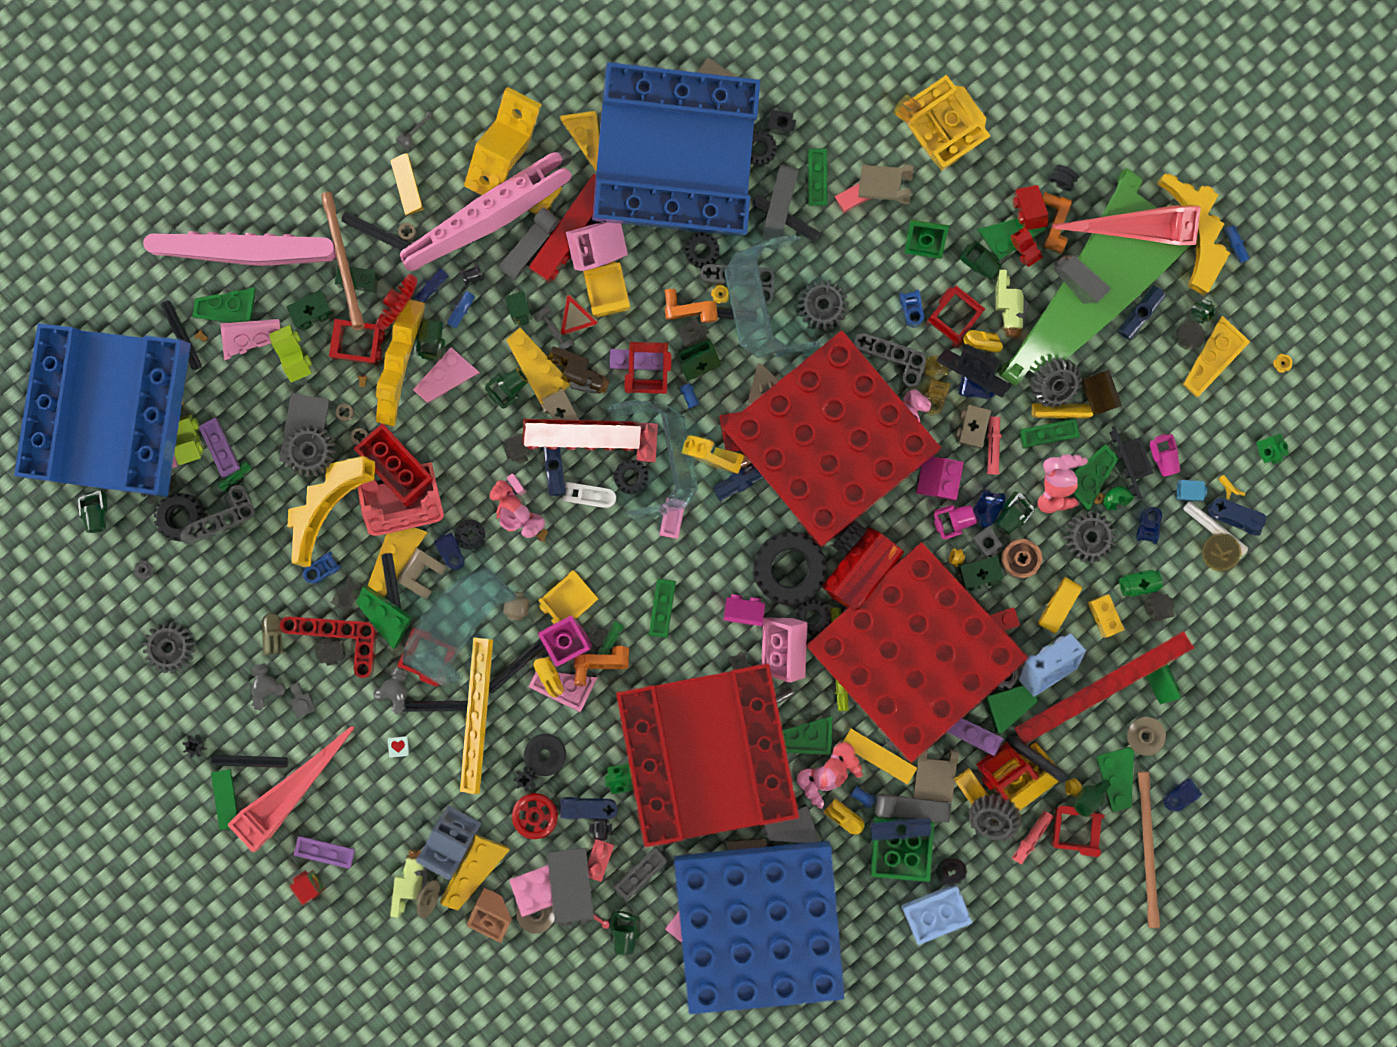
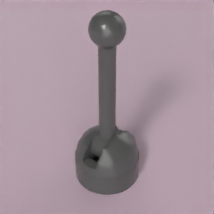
M428 111L426 117L409 134H400L395 139L397 143L407 150L412 144L414 133L428 119L433 118V113Z

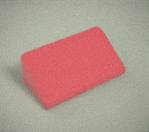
M860 183L834 196L843 213L871 199L858 197Z

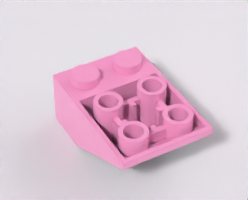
M601 222L566 232L575 270L584 271L628 255L620 223Z

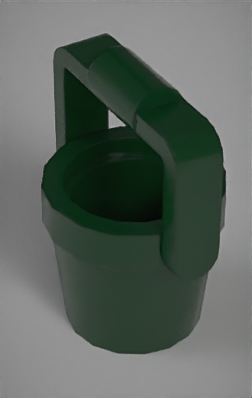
M977 241L968 244L963 249L962 256L960 257L964 264L988 280H991L1002 267L990 254L991 252ZM973 249L982 254L976 262L967 257Z
M424 318L420 334H417L415 338L414 354L416 356H421L422 359L430 361L443 358L445 339H442V321ZM421 342L438 345L437 355L424 351L420 352Z
M515 368L504 376L500 373L486 383L485 390L495 404L497 403L502 409H505L520 397L517 393L529 381L519 368ZM495 381H497L501 390L511 398L505 404L497 393L489 387Z
M94 490L79 497V516L83 519L86 532L100 533L105 531L106 513L108 510L106 493ZM99 496L100 505L85 506V501L98 498Z
M1015 491L1003 505V511L996 520L995 525L1001 531L1010 535L1019 525H1024L1034 513L1035 508L1025 495ZM1017 498L1028 508L1024 514L1012 506Z
M1105 779L1094 786H1084L1074 804L1076 812L1083 817H1090L1105 802L1104 793L1110 787V782Z
M625 911L612 913L611 932H613L615 953L621 955L634 953L635 941L640 936L641 920L638 916ZM618 917L634 921V927L629 925L617 926Z

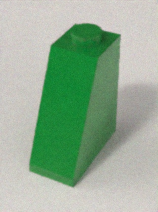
M1023 684L987 695L985 699L996 733H1003L1037 703L1036 697L1039 695L1033 697Z

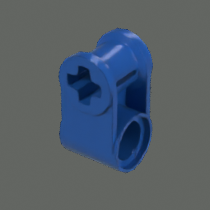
M919 289L907 294L899 293L906 324L911 328L919 327L924 319ZM910 315H918L919 321H912L910 319Z
M328 552L311 564L310 567L305 568L303 577L307 582L317 584L338 572L342 567L332 557L333 553ZM311 570H316L318 573L315 580L309 579V572Z

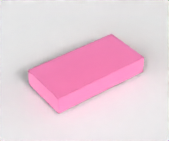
M513 473L507 477V480L517 494L522 496L527 492Z
M667 498L660 536L678 539L686 501Z

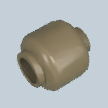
M512 592V595L506 596L504 614L508 616V619L523 620V617H526L529 612V598L525 597L523 592Z

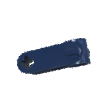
M1217 498L1207 508L1210 517L1251 535H1261L1262 529L1266 524L1267 516L1265 514L1224 498Z
M561 797L560 818L611 819L616 816L618 811L616 802L608 798ZM607 805H611V808L614 809H611L610 813H607L606 809L603 808H607Z

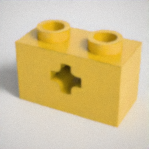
M1109 594L1087 602L1102 637L1107 638L1124 631V627Z

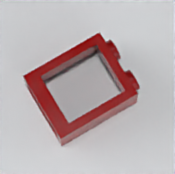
M334 319L329 357L335 360L378 365V361L382 359L380 345L381 342H384L385 331L380 330L375 324L364 323V328L362 329L374 331L371 357L341 354L345 327H353L351 321Z

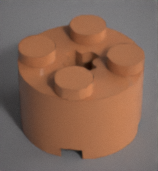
M1019 539L1008 543L1002 549L1000 563L1003 570L1009 576L1027 578L1034 575L1040 568L1042 553L1035 543L1026 539ZM1019 554L1025 557L1022 563L1017 560Z

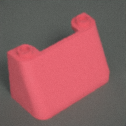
M432 462L421 464L433 478L432 482L422 497L408 509L385 483L378 485L375 478L373 481L357 487L362 515L369 534L379 536L442 520L444 513Z

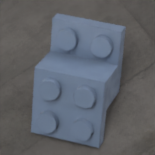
M448 805L434 826L416 862L450 880L482 823Z

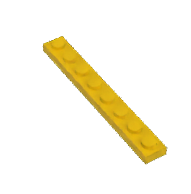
M473 638L460 792L480 794L493 639Z

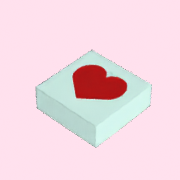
M408 736L388 738L389 758L410 755Z

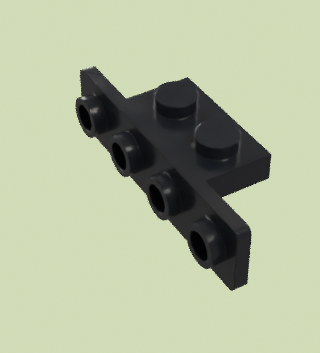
M968 344L963 348L961 356L945 349L937 358L938 363L1001 398L1005 396L1012 386L996 376L1000 365L999 361Z
M1113 426L1109 434L1112 442H1117L1119 449L1116 452L1119 460H1123L1126 467L1123 468L1126 479H1131L1132 485L1129 486L1131 493L1140 499L1142 496L1136 479L1153 474V470L1141 438L1139 437L1122 444L1116 426Z

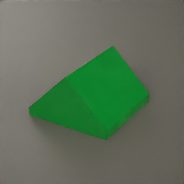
M911 220L908 224L904 253L942 259L949 225Z
M1168 664L1146 675L1159 704L1181 699V690Z

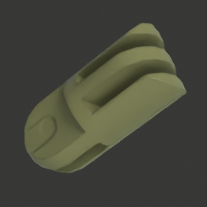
M268 613L262 618L263 655L283 654L282 631L280 629L281 620L275 613Z

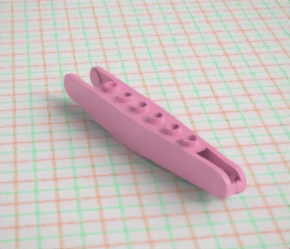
M557 152L548 154L480 196L419 240L406 247L400 253V258L406 270H417L437 258L498 230L563 186L571 179V172L566 168L559 169L545 178V175L562 163V156Z
M189 231L188 234H149L143 242L144 248L153 255L254 266L329 262L337 258L334 244L330 239L323 237H295L292 234H284L283 236L264 234V236H257L254 233L238 235L237 233L228 232L226 235H219L217 232H207V235Z

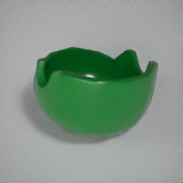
M1116 486L1107 492L1103 504L1108 511H1116L1117 504L1127 506L1134 499V496L1126 487Z

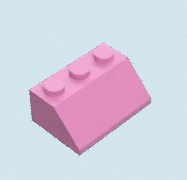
M763 618L762 665L769 663L772 677L789 683L805 678L807 622L794 618Z

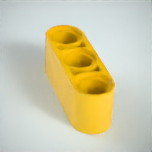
M1065 576L1040 617L1038 625L1056 634L1081 592L1082 586Z

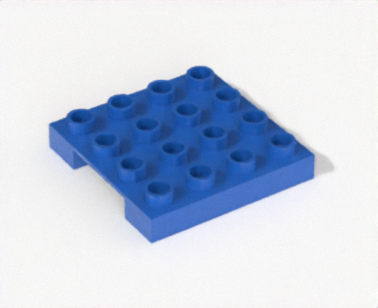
M607 62L605 66L592 221L745 236L748 229L750 206L748 185L754 121L758 115L760 80Z
M38 323L14 476L168 497L191 343L179 339L144 336V338Z
M829 841L674 856L689 1014L845 1000L832 851Z

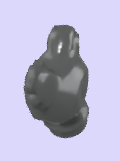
M265 663L250 668L251 675L256 677L251 685V693L253 695V703L251 705L254 706L255 710L260 711L265 707L264 699L266 696L271 694L281 696L286 691L284 684L278 683L274 677L267 675L268 667H266Z
M393 667L392 672H390L392 678L385 681L380 688H377L373 696L377 701L391 700L393 702L392 711L395 714H401L405 709V699L408 694V690L403 684V681L407 679L408 672Z

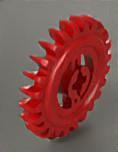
M407 275L401 282L403 286H398V289L401 291L400 293L390 289L382 302L389 307V310L383 309L382 311L385 314L381 313L377 319L376 326L380 330L387 329L398 318L409 302L418 282L417 277L414 275Z

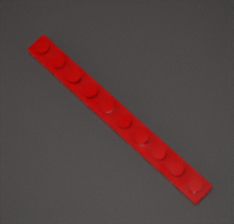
M1185 631L1014 729L1021 741L1027 744L1194 649V646Z

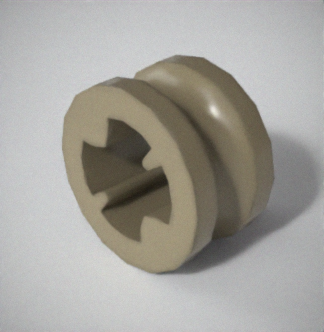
M403 223L398 229V234L403 240L411 241L416 237V229L411 223ZM407 227H409L410 231L412 230V233H409L406 237V235L404 233L402 234V232L405 231Z
M341 404L336 408V416L342 421H350L354 417V409L348 404ZM343 408L346 410L349 408L348 417H341L340 413H342L341 410Z
M362 428L353 430L351 433L352 442L358 445L360 441L355 439V436H358L357 433L360 432L366 438L369 435L366 430Z

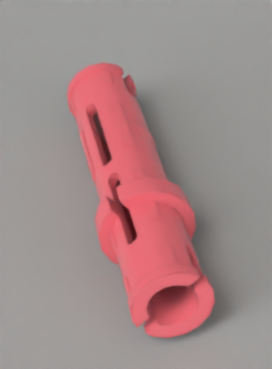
M1001 417L989 418L988 434H986V438H988L987 474H1000Z
M1045 810L1043 811L1025 839L1021 840V845L1011 857L1013 860L1021 865L1023 864L1028 854L1034 851V846L1054 819V816Z

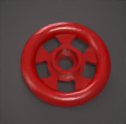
M527 794L521 797L513 808V825L517 832L525 838L533 840L542 839L548 836L557 825V808L554 802L543 794ZM536 801L537 807L529 808L528 802ZM545 805L548 807L550 813H548L547 815H545L544 811L541 809ZM520 811H526L525 819H520ZM532 813H537L539 818L533 819ZM546 820L549 824L546 828L542 829L539 825ZM527 823L535 826L533 832L525 829Z

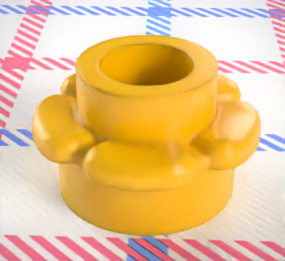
M717 285L716 288L712 289L711 296L716 303L728 301L730 291L727 287Z
M1279 354L1274 359L1273 365L1277 368L1278 372L1284 373L1292 368V359L1288 355Z
M952 549L949 555V563L954 564V567H957L959 564L962 565L965 560L963 550Z
M1071 778V780L1065 782L1066 794L1077 797V794L1080 793L1081 783L1076 778Z

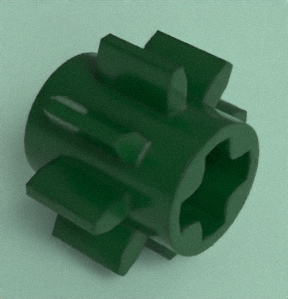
M1203 299V301H1198L1193 305L1191 313L1193 318H1196V322L1204 324L1205 321L1209 322L1215 317L1216 309L1212 305V301Z

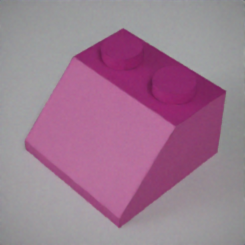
M932 457L921 466L916 494L950 501L957 500L964 462Z
M731 594V598H726L723 620L762 626L765 603H761L759 598L750 597V601L742 600L740 595Z
M572 615L538 632L556 667L590 650L592 646L583 627Z

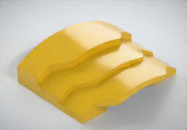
M947 75L899 107L902 117L917 141L942 171L990 137V134L985 129V115L975 104L965 87L954 85Z

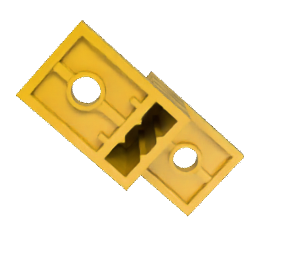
M509 87L504 90L496 120L475 145L464 184L465 187L480 195H484L507 180L509 171L529 147L542 104ZM515 109L520 110L522 115L517 114ZM483 176H486V177L488 178L489 182L486 181V180L483 178Z

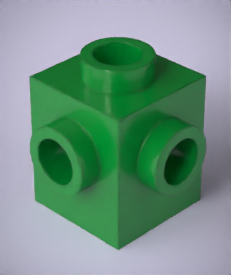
M1282 433L1256 442L1259 456L1263 459L1264 464L1270 461L1272 464L1284 461L1283 457L1289 455L1288 444L1284 441Z
M629 764L607 767L608 775L605 776L606 787H610L611 794L634 791Z

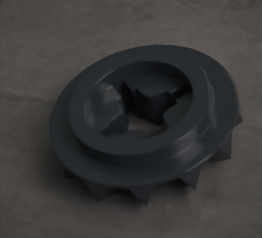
M469 519L462 521L456 527L454 535L460 547L466 550H474L483 544L486 534L481 523ZM471 526L472 532L478 534V536H473L469 543L468 537L462 534L467 533Z
M956 858L943 860L936 869L938 880L943 882L944 885L951 884L954 886L956 883L961 884L962 880L966 879V874L968 873L965 863ZM955 869V874L949 876L948 872H952Z

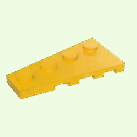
M1221 316L1183 385L1196 398L1199 397L1250 341L1226 318Z
M521 328L517 329L506 339L540 404L544 403L543 397L561 388L565 391L570 386V383L561 379L562 372L550 360H547V356Z
M414 527L386 534L368 586L385 598L387 588L381 556L384 553L393 554L396 578H398L416 548H419V545L429 532Z
M475 834L439 901L441 905L459 910L509 852V847Z

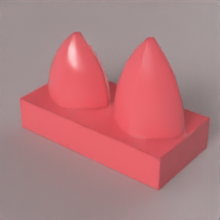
M639 423L641 430L639 449H637V461L656 462L658 424Z
M603 840L595 841L587 863L589 878L602 882L614 844Z

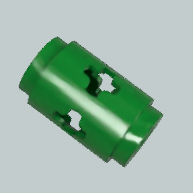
M1151 569L1124 575L1123 578L1119 579V586L1122 595L1130 598L1158 592L1163 587V581L1160 572Z

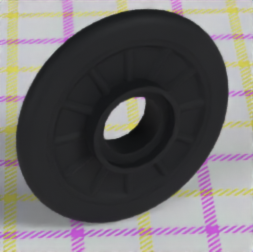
M540 734L533 737L527 743L524 750V760L530 770L535 769V774L551 776L563 767L566 761V749L562 741L556 736ZM544 749L548 750L551 754L550 759L546 761L540 758V752Z

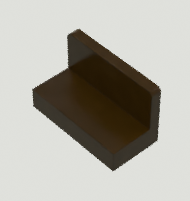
M1110 370L1082 379L1083 381L1081 382L1093 415L1122 406Z

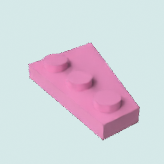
M279 319L220 324L224 361L230 359L232 355L243 354L251 348L270 344L269 334L280 329Z
M450 348L413 390L427 403H430L454 387L477 376L480 372L453 348Z
M537 672L535 673L529 685L530 689L580 713L598 678L587 677L586 686L574 685L575 674L558 672L564 692L561 696L559 695L557 698H554L548 694Z

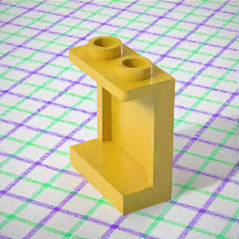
M612 261L605 264V266L583 271L592 314L595 318L631 310L620 262Z
M691 435L687 436L681 453L714 468L738 474L744 455L716 447L714 453L711 454L713 441Z
M572 570L568 576L538 601L541 603L539 605L540 609L545 614L549 612L553 617L551 621L555 624L570 615L577 619L597 602L599 598L580 576Z

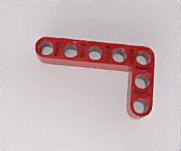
M285 617L280 621V629L286 634L356 639L354 673L359 678H367L373 674L377 629L371 622L305 617ZM289 620L294 622V628L291 631L286 627V623ZM309 621L314 625L311 632H308L305 628L306 623ZM328 622L333 626L331 633H327L324 629ZM346 624L352 627V632L349 635L344 633V626ZM366 625L371 628L369 636L363 634V628ZM363 645L369 646L370 652L368 655L362 654L361 648ZM362 664H366L368 667V672L365 675L359 669Z

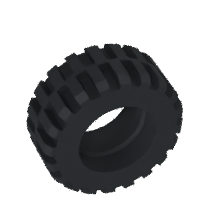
M793 531L778 533L767 539L758 549L753 562V575L758 588L772 601L784 605L800 604L814 597L822 588L826 579V557L821 547L811 537ZM786 550L799 552L807 561V576L796 586H784L777 582L772 574L774 558Z

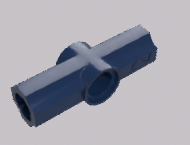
M1155 286L1151 287L1117 329L1123 338L1132 339L1166 297L1164 291ZM1138 309L1145 311V317L1138 315Z
M543 447L549 496L566 494L560 447L558 449ZM556 462L559 464V468L554 471L550 470L549 465Z
M751 465L746 469L739 470L738 474L730 475V478L712 488L721 502L737 492L740 493L753 486V483L764 477L754 465Z
M930 818L898 819L895 821L871 823L872 840L904 839L907 837L931 835ZM899 824H904L906 827L903 834L896 833V827Z

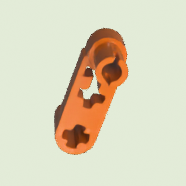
M1044 192L1042 197L1045 205L1056 208V214L1043 247L1062 254L1068 238L1060 235L1062 229H1055L1052 226L1065 222L1072 200L1062 196L1059 198Z
M664 290L666 319L700 315L701 323L718 321L716 301H704L679 306L677 304V290Z
M624 646L613 647L612 655L585 654L576 656L574 658V669H576L574 685H587L588 669H627L629 667V648Z

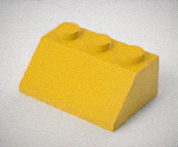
M1036 742L1029 746L1055 764ZM1021 754L1019 756L1040 777L1038 780H1033L1025 772L1003 788L1009 798V802H1015V807H1018L1019 811L1059 782ZM1012 759L992 775L999 781L1017 768L1019 764Z

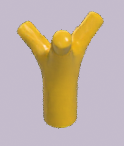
M1225 475L1218 478L1226 489L1227 500L1230 499L1231 492L1236 495L1245 496V492L1238 490Z

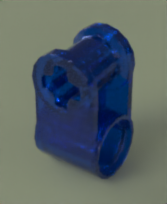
M961 376L958 395L989 399L995 395L992 392L985 394L986 391L983 390V387Z
M987 489L982 492L980 499L973 508L980 526L988 527L995 522L1006 501L1004 493L996 494Z
M1147 507L1142 511L1136 533V541L1144 540L1152 542L1154 545L1157 544L1162 520V512L1159 508ZM1151 510L1156 514L1153 521L1148 519V513Z
M451 532L434 541L437 550L449 568L453 570L463 568L465 560ZM453 557L459 558L457 565L451 564Z
M1189 778L1166 795L1163 804L1167 810L1181 811L1190 803L1199 799L1202 793L1193 780ZM1172 799H1177V801L1175 802L1176 806L1171 805L1173 804Z

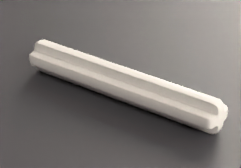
M1188 502L1185 505L1184 511L1214 535L1225 534L1234 538L1239 544L1240 556H1243L1248 551L1247 546L1194 503Z

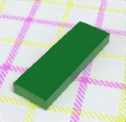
M808 149V206H827V149Z
M1076 418L1019 430L1023 449L1080 437Z
M657 578L649 636L668 638L676 581Z
M232 769L211 772L219 830L229 829L228 824L238 814Z

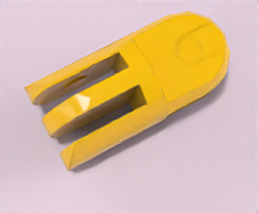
M970 330L963 338L965 344L977 350L996 353L1002 351L1003 348L997 333Z
M545 657L535 660L533 666L548 694L554 698H557L559 695L561 696L564 688L551 658Z
M836 798L824 810L825 815L849 833L858 835L863 831L865 826L863 819Z

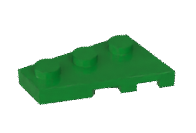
M1018 218L979 228L977 231L997 261H1000L1016 250L1011 241V235L1022 229L1023 224H1020ZM1046 227L1036 228L1028 231L1030 232L1032 238H1035L1036 236L1046 230Z
M256 288L195 298L192 317L225 323L252 321Z
M1106 444L1088 459L1087 464L1080 466L1074 471L1078 479V487L1072 494L1087 511L1090 510L1101 487L1119 459Z
M364 586L356 604L394 650L398 647L412 616L369 586Z
M833 716L782 730L786 753L831 755Z
M1129 746L1097 755L1096 759L1102 780L1107 779L1111 784L1106 791L1111 812L1131 808L1134 751Z

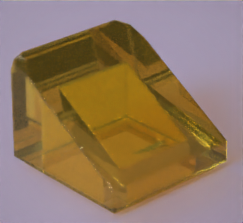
M906 94L896 105L893 114L905 123H909L921 107V104Z
M940 355L926 357V377L949 374V368L937 362V358Z

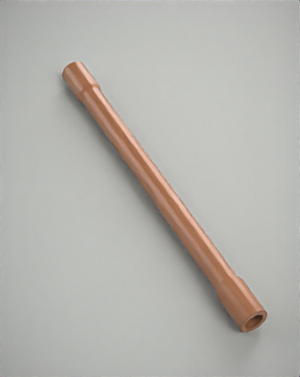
M324 192L321 194V198L327 215L350 310L349 315L354 330H360L364 328V322L355 294L335 211L333 195L331 192Z
M1142 771L1138 772V784L1141 799L1148 928H1159L1160 919L1157 904L1150 801V772Z

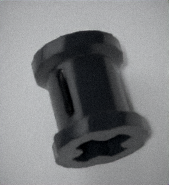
M478 264L474 268L465 271L463 269L460 270L466 286H469L471 282L484 280Z

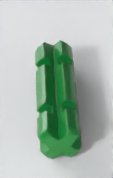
M243 461L239 465L240 470L218 482V487L222 491L228 490L230 485H234L244 476V473L247 474L252 470L251 465L247 461Z
M616 621L613 623L612 631L609 630L602 643L603 647H600L598 651L599 655L610 654V648L614 647L619 638V632L621 633L624 628L622 624Z

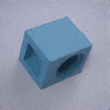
M1177 481L1176 500L1204 501V497L1207 496L1205 481Z

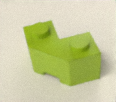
M287 325L269 334L271 344L278 354L282 368L291 383L312 374L310 368L313 365L309 355H305L299 342L301 337L297 330L293 331L292 327Z
M192 414L179 418L174 452L178 465L200 459L203 455L204 446L198 431L200 429L199 423L196 418H193Z

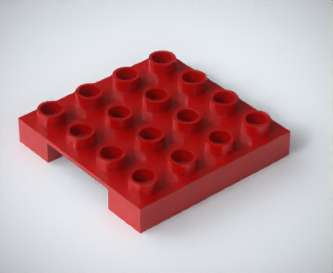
M842 330L722 427L725 434L744 457L750 460L794 513L798 522L821 548L941 450L940 445Z
M922 542L884 576L880 584L859 610L854 611L849 607L807 645V648L911 763L1028 659Z
M769 663L616 693L645 848L697 836L799 818Z

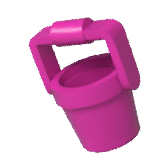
M1162 434L1150 441L1152 455L1162 477L1180 472L1179 453L1173 434ZM1168 441L1170 449L1159 452L1157 444Z
M950 505L934 511V524L937 532H940L942 539L961 535L963 529L977 524L972 505L958 508ZM949 512L955 531L944 534V526L938 515Z

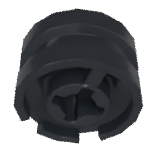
M1060 164L1055 166L1054 174H1051L1049 177V181L1052 184L1055 182L1057 184L1056 187L1068 192L1073 190L1074 183L1079 179V175L1074 170Z

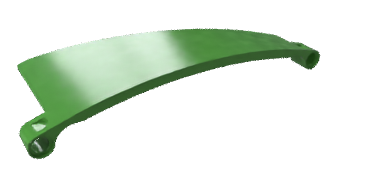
M1125 168L1117 178L1118 187L1102 217L1156 209L1157 207L1137 194L1143 179L1130 169ZM1092 233L1078 259L1102 279L1111 290L1098 303L1083 304L1066 283L1063 282L1032 331L1022 343L1018 352L1002 366L999 376L1016 386L1028 370L1035 374L1034 371H1039V365L1044 366L1045 360L1051 362L1052 358L1058 360L1059 357L1065 360L1136 299L1190 245H1174Z

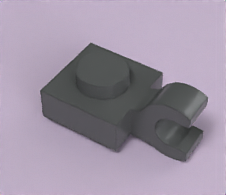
M300 682L290 685L291 691L295 696L290 701L297 718L316 711L310 692L304 694Z

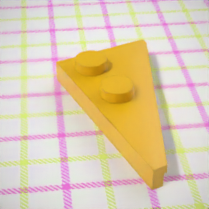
M591 111L560 116L562 123L596 171L600 135L597 112Z

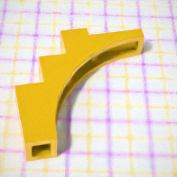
M1164 174L1159 179L1157 185L1169 192L1181 206L1197 205L1201 207L1196 240V260L1187 287L1204 296L1210 291L1230 255V252L1226 251V247L1221 244H1214L1224 223L1221 222L1219 217L1208 215L1219 194L1215 193V190L1209 186H1201L1196 191L1192 185L1188 183L1183 184L1178 181L1176 176Z
M409 300L393 324L392 341L385 353L384 370L377 382L376 422L395 426L397 422L403 380L411 350L424 317L425 303Z
M362 456L330 463L329 468L326 467L325 483L307 487L306 505L288 509V528L293 529V564L304 568L311 566L312 551L322 523L332 508L347 493L364 483L374 480V461Z

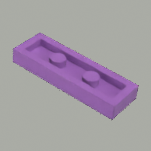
M610 349V369L629 370V350ZM634 352V370L663 371V353Z
M213 418L200 425V431L221 477L225 478L240 470L239 463L219 420Z
M963 718L947 731V733L996 756L1003 741V738Z
M298 836L294 856L350 869L356 849Z

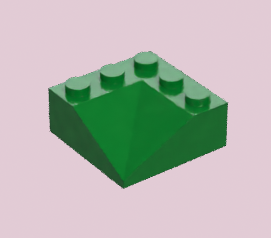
M874 816L873 823L910 819ZM930 821L931 835L872 840L869 873L871 877L930 882L934 822ZM899 824L896 827V833L903 834L906 830L904 824Z

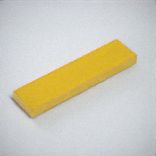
M851 728L843 742L853 746L855 754L907 785L917 770L915 766Z

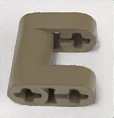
M416 548L398 576L397 581L419 596L428 599L432 591L416 580L425 566L443 575L447 566Z

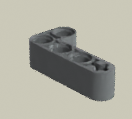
M780 165L762 239L777 243L781 242L799 169Z
M542 208L534 218L535 224L499 267L501 271L514 281L521 276L535 259L560 223V220L546 208Z
M707 264L700 270V279L704 284L756 287L757 304L766 307L772 303L775 276L774 272L769 268ZM707 271H711L712 275L710 278H706L705 274ZM717 271H720V272H719V279H716V278H717ZM728 271L732 273L733 277L730 280H726L722 277V274ZM747 272L751 274L752 279L744 281L741 275ZM762 274H768L770 275L771 280L769 282H763L760 279V276ZM765 292L769 294L770 299L762 301L759 295Z
M866 333L856 336L853 344L862 354L904 367L901 383L905 388H914L919 383L926 363V357L922 352ZM864 339V343L868 345L860 347V343L857 341ZM871 341H872V342H874V344L872 345L871 351H870V350H868V349H869V347H870L869 345L871 344ZM876 345H883L885 352L882 354L878 353L875 349ZM894 351H901L903 359H896L893 355ZM912 357H919L921 365H914ZM906 375H913L915 383L909 384L906 381Z
M239 485L231 487L224 496L228 509L187 525L180 535L182 542L186 545H193L248 522L253 517L255 510L246 490ZM232 493H236L239 499H234ZM240 510H244L247 513V517L242 516ZM223 517H227L230 520V524L225 523ZM205 524H210L213 531L208 530ZM198 530V533L195 536L189 535V533L192 534Z
M877 793L875 814L884 817L930 818V821L949 823L952 803Z

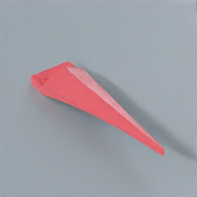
M1175 205L1055 224L1052 227L1055 229L1119 236L1174 245H1196L1201 207L1197 205Z
M349 727L303 766L241 810L228 824L232 831L252 852H256L273 836L355 727Z

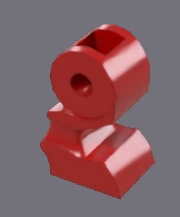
M1025 227L1011 235L1014 247L1022 254L1019 257L1021 263L1030 267L1043 258L1042 252L1037 248V244L1033 241L1030 232Z

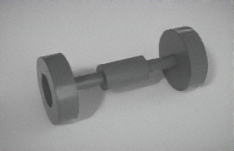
M549 306L537 312L533 318L536 322L543 319L546 321L549 331L561 343L558 348L568 351L575 345L572 339L564 342L560 336V331L554 323L549 321L547 316L552 313Z

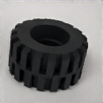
M173 493V495L169 494L166 499H161L159 501L161 503L160 506L156 505L155 509L158 511L154 513V517L157 521H154V524L159 527L157 529L158 532L163 533L162 536L182 542L180 535L186 526L181 529L174 526L172 522L174 510L180 506H185L188 509L190 519L187 525L208 516L204 512L206 510L205 506L201 505L202 502L199 499L184 493ZM198 530L192 534L189 533V535L195 536L198 533Z

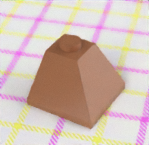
M484 888L466 925L500 943L512 920L502 896Z

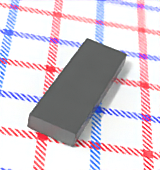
M655 846L613 887L627 901L669 860Z

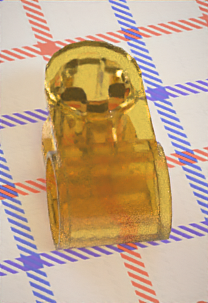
M931 378L927 398L930 402L937 403L938 410L933 411L930 409L926 412L927 415L936 416L942 411L949 392L950 382L943 383L936 381L935 378Z

